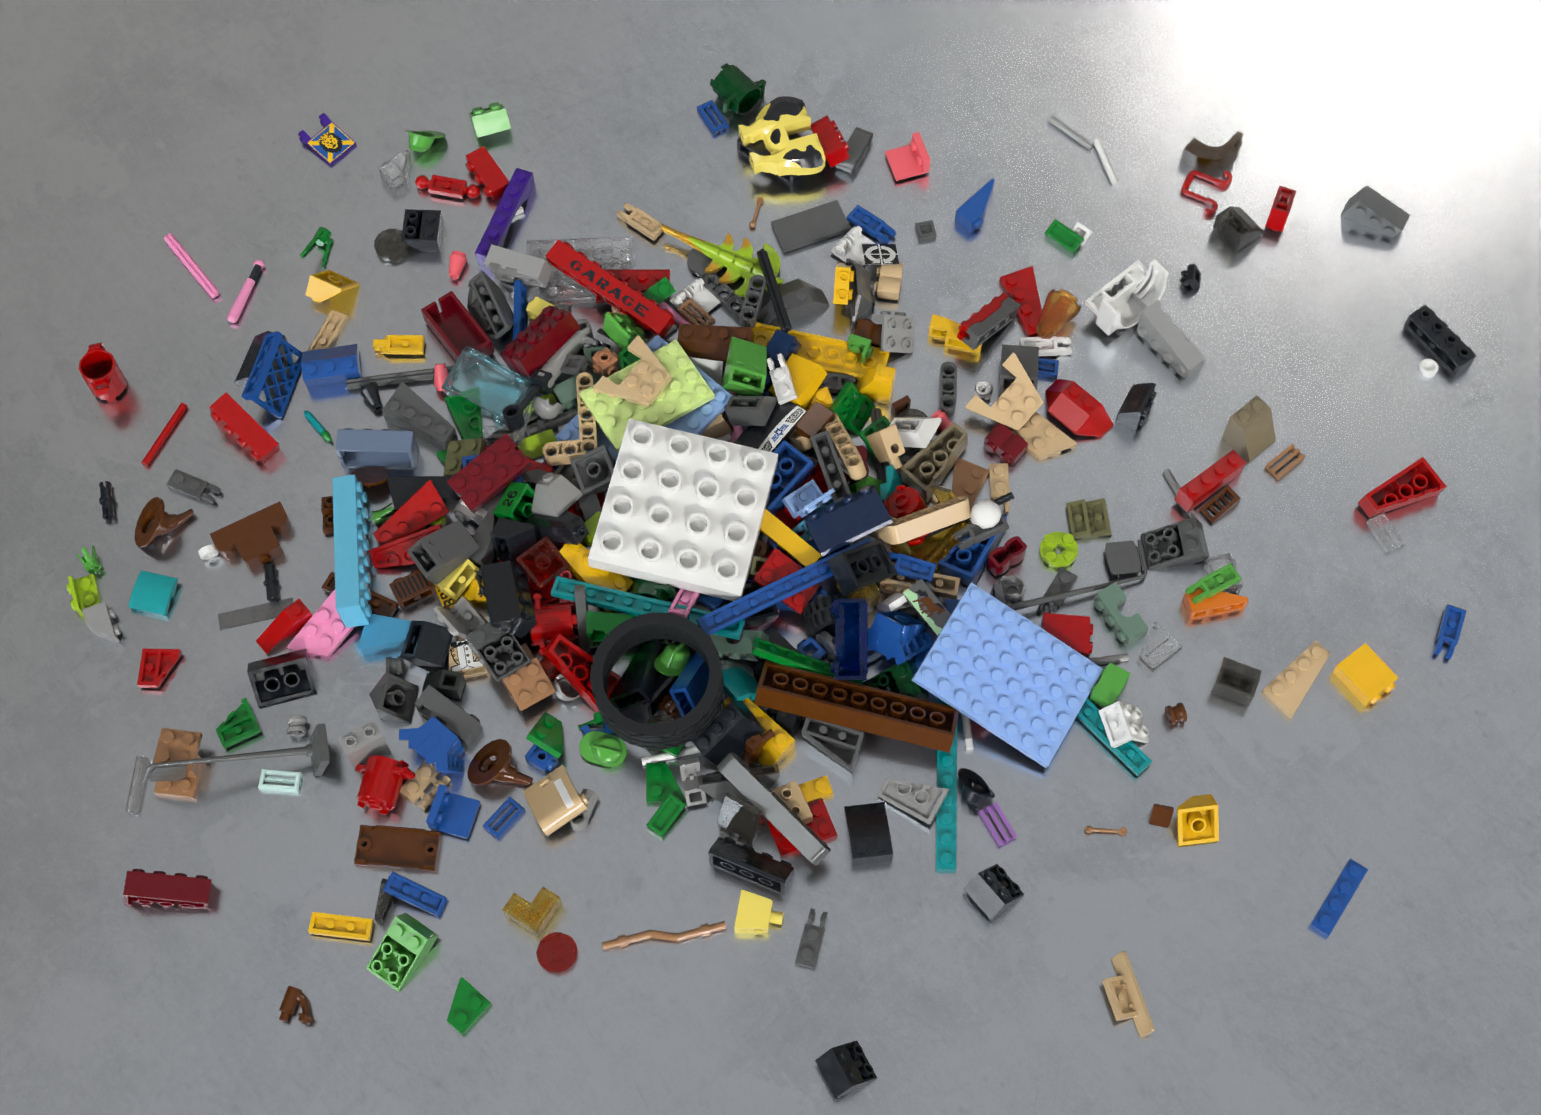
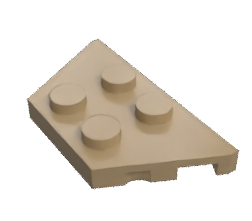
M1037 412L1030 417L1019 431L1012 429L1014 434L1020 436L1028 443L1027 452L1039 461L1048 458L1050 455L1060 454L1063 450L1074 449L1077 446L1074 440Z

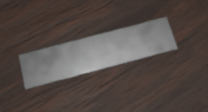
M288 598L218 614L220 630L275 618L293 603V599Z

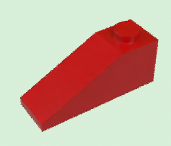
M1279 185L1265 227H1269L1273 231L1283 232L1296 190Z
M297 599L276 617L256 640L257 644L267 656L299 633L312 617L311 612L300 599Z

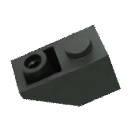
M448 670L430 672L426 674L422 693L430 685L445 697L461 699L465 679L460 672Z

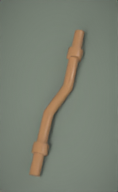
M725 921L711 925L706 923L700 925L699 928L680 933L647 930L628 936L624 934L617 936V939L602 942L603 950L619 946L624 948L630 943L649 938L679 942L702 935L703 937L710 936L713 932L726 929Z

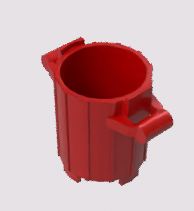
M102 342L88 345L89 349L80 360L78 368L83 379L97 398L107 400V402L116 400V397L127 387L126 379L113 355L105 350Z
M905 485L897 486L896 491H893L887 500H884L886 510L894 518H900L928 508L919 492L912 487H905ZM928 534L909 540L908 545L911 547L922 544L925 541L924 537Z
M539 593L533 595L536 625L530 630L533 642L531 646H540V655L545 656L543 651L546 648V643H549L552 637L557 634L562 635L568 640L579 638V636H575V628H578L577 614L573 613L572 606L576 605V603L566 602L541 605L542 596Z
M378 755L370 756L367 764H358L355 769L363 775V779L356 798L358 800L357 806L364 809L366 805L372 809L380 810L379 814L388 815L389 811L393 810L396 806L403 780L415 778V773L408 768L409 764L403 760L399 762L395 759Z

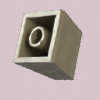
M1258 395L1230 416L1222 436L1248 463L1276 440L1271 407Z

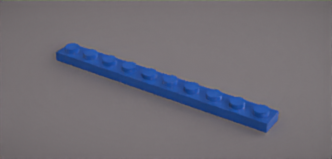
M870 537L863 539L697 618L696 622L710 636L833 577L834 575L827 562L841 552L871 543L872 541Z

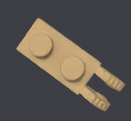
M625 203L623 208L630 215L621 210H618L616 213L620 220L626 222L653 241L662 233L661 227L663 224L628 203Z
M989 463L991 501L1010 492L1008 463ZM1009 501L1004 503L1005 512H1009Z

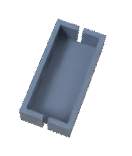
M352 428L338 429L335 450L342 467L417 468L419 447L413 431L406 429L391 431L389 429L372 430L365 428L363 430H354Z

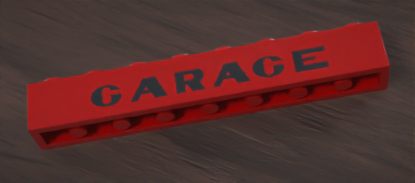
M558 239L545 255L549 264L621 313L629 315L634 322L655 336L659 335L663 339L675 324L673 314L669 310H663L658 307V303L653 299H646L644 294L638 289H635V291L631 289L626 281L623 279L620 281L615 278V274L610 270H603L602 266L595 260L591 262L583 252L575 251L570 243L566 241L563 243Z

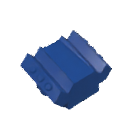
M897 610L877 612L872 626L857 635L860 645L867 642L869 651H877L884 655L887 660L894 657L897 666L911 660L912 657H916L919 653L924 652L925 649L933 645L931 635L924 631L926 623Z
M432 716L419 728L399 729V740L408 741V748L414 749L424 757L426 764H436V772L452 774L465 772L464 761L459 757L464 751L461 745L462 742L435 717Z

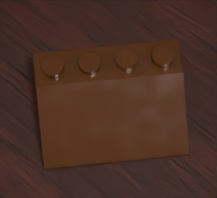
M679 324L677 341L688 357L723 361V381L731 337L754 343L755 335L752 327Z

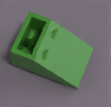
M731 337L721 387L727 391L744 396H760L764 391L767 376V347Z
M407 913L397 915L366 969L395 990L400 991L427 956L439 935Z

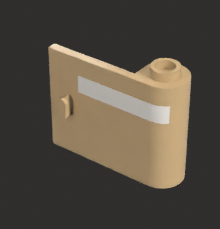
M563 764L523 791L539 826L547 836L588 809L587 804L589 800L584 793H578Z

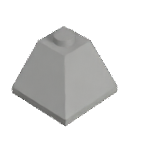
M547 473L536 484L531 511L533 514L559 517L583 494L561 474Z

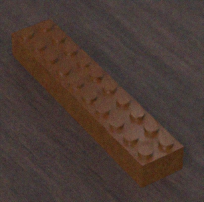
M765 661L754 702L755 705L948 753L951 750L959 711L950 706Z

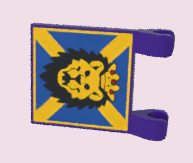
M322 113L319 119L325 128L312 138L304 130L300 131L298 135L302 143L309 146L331 166L352 149L356 142L337 127L325 113Z

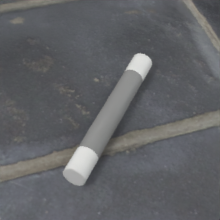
M961 713L965 747L967 751L973 750L970 719Z

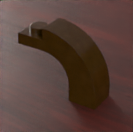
M1237 131L1228 142L1216 147L1205 145L1196 138H1193L1183 149L1181 159L1201 169L1213 170L1223 168L1236 160L1238 151L1243 144L1242 138L1244 134Z

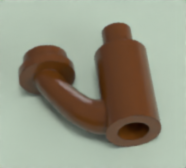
M288 986L279 1009L281 1011L279 1020L287 1022L289 1015H293L299 1002L302 1013L298 1014V1021L305 1024H310L314 1018L310 1016L307 997L302 990Z

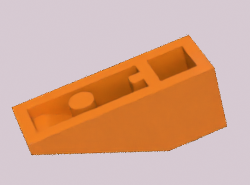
M1201 588L1189 595L1185 592L1182 599L1189 620L1244 609L1249 601L1248 597L1221 591L1202 602L1194 604L1192 602L1193 598L1203 593Z

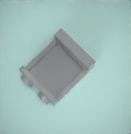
M375 721L338 739L355 771L358 764H367L370 756H386L391 753Z

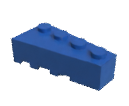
M1005 531L975 545L973 544L964 550H960L958 544L955 547L953 546L949 554L938 562L939 574L960 578V582L968 586L971 582L976 585L987 565L990 553L995 550ZM968 534L965 538H963L960 542H962V541H964L965 539L969 538V537H970L969 534Z

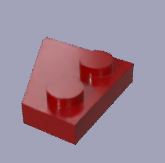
M143 648L137 686L139 688H159L182 655V651L180 649Z

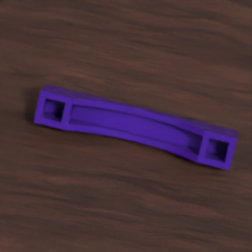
M519 168L515 169L475 251L478 265L487 267L484 262L491 244L503 247L516 212L524 201L529 198L535 186L533 172Z

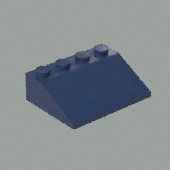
M874 485L864 486L859 492L848 494L841 501L829 503L824 509L813 511L804 518L821 556H825L893 523Z

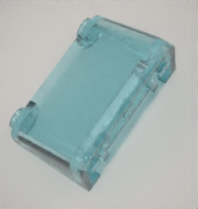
M466 345L441 388L450 397L460 395L492 413L491 416L495 423L506 425L502 414L503 409L510 404L519 405L531 382L477 349Z

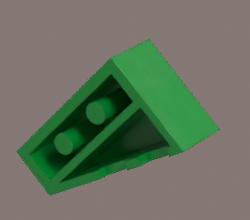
M586 611L587 637L590 648H598L606 635H609V632L616 626L632 617L638 616ZM648 641L639 643L636 646H641L642 644L647 643Z

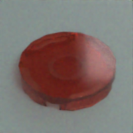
M554 932L542 938L536 954L539 964L545 971L552 974H562L569 971L575 965L578 958V949L571 936L561 932Z

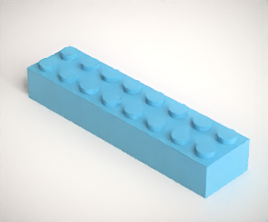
M355 474L332 478L336 610L346 628L369 625V617L372 616V611L368 604V600H371V592L368 588V583L371 582L369 572H367V567H370V560L367 555L369 542L366 539V535L369 534L366 523L368 511L365 507V503L368 502L367 493L363 492L362 483L357 480Z

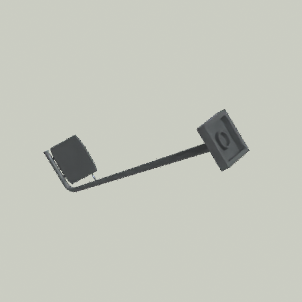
M1133 540L1106 543L1105 551L1109 569L1112 575H1118V579L1119 574L1140 572V565H1143L1144 569L1142 575L1013 604L1006 602L1002 583L994 584L990 595L1016 611L1103 589L1115 582L1119 585L1142 579L1147 575V565L1141 540H1137L1138 547H1136ZM1137 549H1139L1142 563H1140L1139 554H1138V550H1137Z
M316 725L309 739V744H306L305 747L154 763L147 767L142 782L146 783L147 779H150L151 782L182 780L186 775L188 764L295 755L311 756L313 775L322 776L330 762L326 725Z

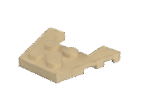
M637 335L627 348L629 352L641 360L619 385L602 376L593 386V391L598 394L601 392L608 394L609 397H620L628 402L650 407L671 382L672 377L641 337Z
M1013 352L1002 366L1016 378L1014 382L991 407L975 395L964 408L1019 431L1044 402Z

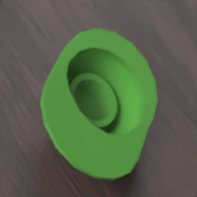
M406 130L409 133V148L418 152L429 150L435 138L446 136V134L438 131Z
M670 643L655 659L654 667L664 675L679 676L690 660V651L683 643Z
M600 731L587 733L582 737L579 745L580 753L585 760L606 767L620 765L627 754L626 745L621 738Z

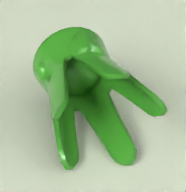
M393 503L380 510L372 511L373 518L368 520L374 519L375 525L384 523L388 519L384 517L395 513L393 507L387 508Z
M92 546V557L87 549L82 547L81 550L84 556L82 558L79 554H76V556L82 561L87 573L95 572L97 574V571L102 566L97 559L95 546Z

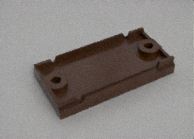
M360 825L354 864L355 866L436 873L442 832L418 828ZM367 842V845L363 847L362 844ZM433 848V851L428 852V849Z

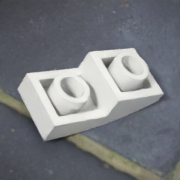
M894 593L879 603L877 608L885 612L896 611L907 600L903 594Z

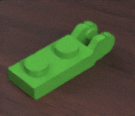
M1230 563L1199 579L1197 583L1189 586L1185 591L1189 595L1199 588L1202 589L1203 593L1195 596L1192 600L1194 604H1197L1239 583L1242 578Z

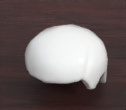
M984 499L978 501L971 509V521L982 529L992 528L1000 521L1001 509L991 500Z

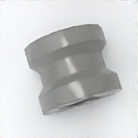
M302 715L287 717V723L289 724L287 735L301 737L307 734V729L305 728L307 717Z

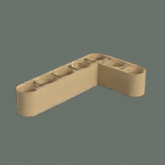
M588 372L580 373L576 378L580 439L545 444L542 451L546 463L550 466L571 464V460L588 453L586 452L588 449L599 447L597 422L579 395L580 392L594 385L593 377ZM552 452H555V453H556V454H554V455H552V456H549V454L552 453Z
M834 413V416L820 433L829 431L834 448L848 474L853 480H860L867 474L862 457L838 415ZM796 429L788 437L790 444L800 452L813 447L811 439L799 436Z
M959 496L900 518L890 516L893 523L870 533V536L879 540L882 539V541L892 545L900 544L970 518L969 499L967 496Z

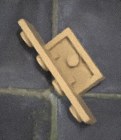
M1123 951L1111 958L1117 976L1106 978L1102 983L1116 1021L1133 1018L1139 1036L1145 1037L1154 1032L1155 1028L1126 951Z

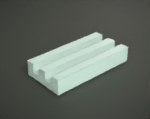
M262 769L258 788L259 790L299 793L300 780L303 774L294 771ZM265 775L295 777L296 779L265 778ZM264 783L294 785V787H293V786H281V785H269V784H264Z

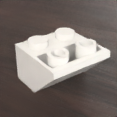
M894 417L889 426L896 424L904 447L926 448L942 420L941 418Z

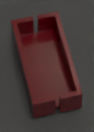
M452 291L438 299L442 312L439 313L435 301L421 309L424 321L463 371L477 364V359L482 361L495 353L490 338Z
M549 305L499 355L511 371L530 377L535 369H540L581 327L570 311Z
M505 433L451 477L447 483L474 514L533 465L507 433Z

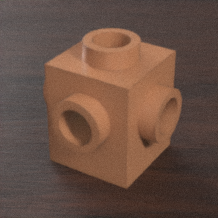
M607 347L597 351L592 357L594 372L601 377L605 376L607 378L620 371L617 354L614 351L611 352Z

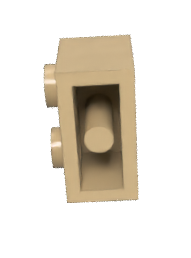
M796 780L773 790L806 824L812 822L813 815Z

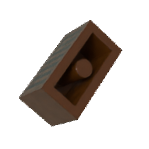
M415 569L409 575L403 578L399 577L389 584L401 610L436 594L433 583L425 578L420 569Z

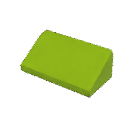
M549 429L518 440L517 444L526 457L536 459L543 456L542 450L545 444L557 441L553 430Z

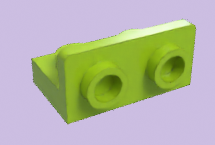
M94 574L74 579L72 575L68 576L69 583L66 586L69 594H72L73 600H70L73 611H77L82 617L84 616L82 609L102 603L97 579Z

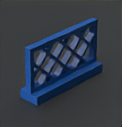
M276 331L265 335L241 397L245 400H252L279 419L284 414L301 370L302 352L282 338L283 334ZM280 344L283 346L285 354L280 355L278 349ZM293 353L298 356L296 364H293L291 357ZM283 356L287 358L289 365L287 367L283 366L281 359ZM274 359L277 360L279 367L277 370H274L272 365ZM290 368L292 376L287 380L285 370ZM279 371L283 381L280 383L277 382L275 375ZM269 374L273 383L271 386H268L266 382ZM284 384L285 394L281 396L279 385ZM274 387L276 398L271 399L269 388ZM263 390L267 401L259 399L260 393ZM278 400V411L274 409L272 401Z

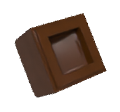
M1154 804L1150 812L1149 824L1168 828L1174 808Z

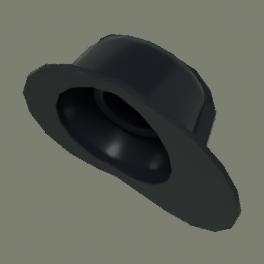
M966 768L958 770V776L963 783L962 797L974 809L978 810L989 798L995 797V793L976 772Z

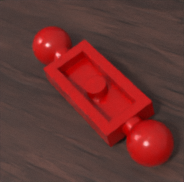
M420 175L415 179V185L419 189H426L428 187V192L431 194L463 199L464 194H467L472 199L480 195V188L475 184L467 187L466 180L432 175L431 180L424 175Z

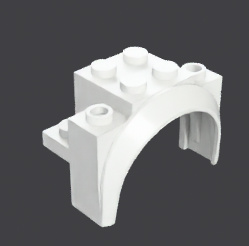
M1137 260L1085 301V305L1098 316L1096 325L1108 336L1117 329L1130 328L1139 322L1141 312L1156 300H1160L1166 287L1169 272L1156 260L1150 263L1149 268L1140 260Z

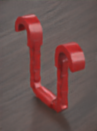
M1196 170L1190 171L1182 184V194L1199 200L1213 208H1206L1203 213L1204 215H1215L1218 209V203L1215 200L1203 197L1187 189L1194 176L1212 182L1219 187H1228L1232 181V174L1224 170L1223 177L1227 179L1224 181Z

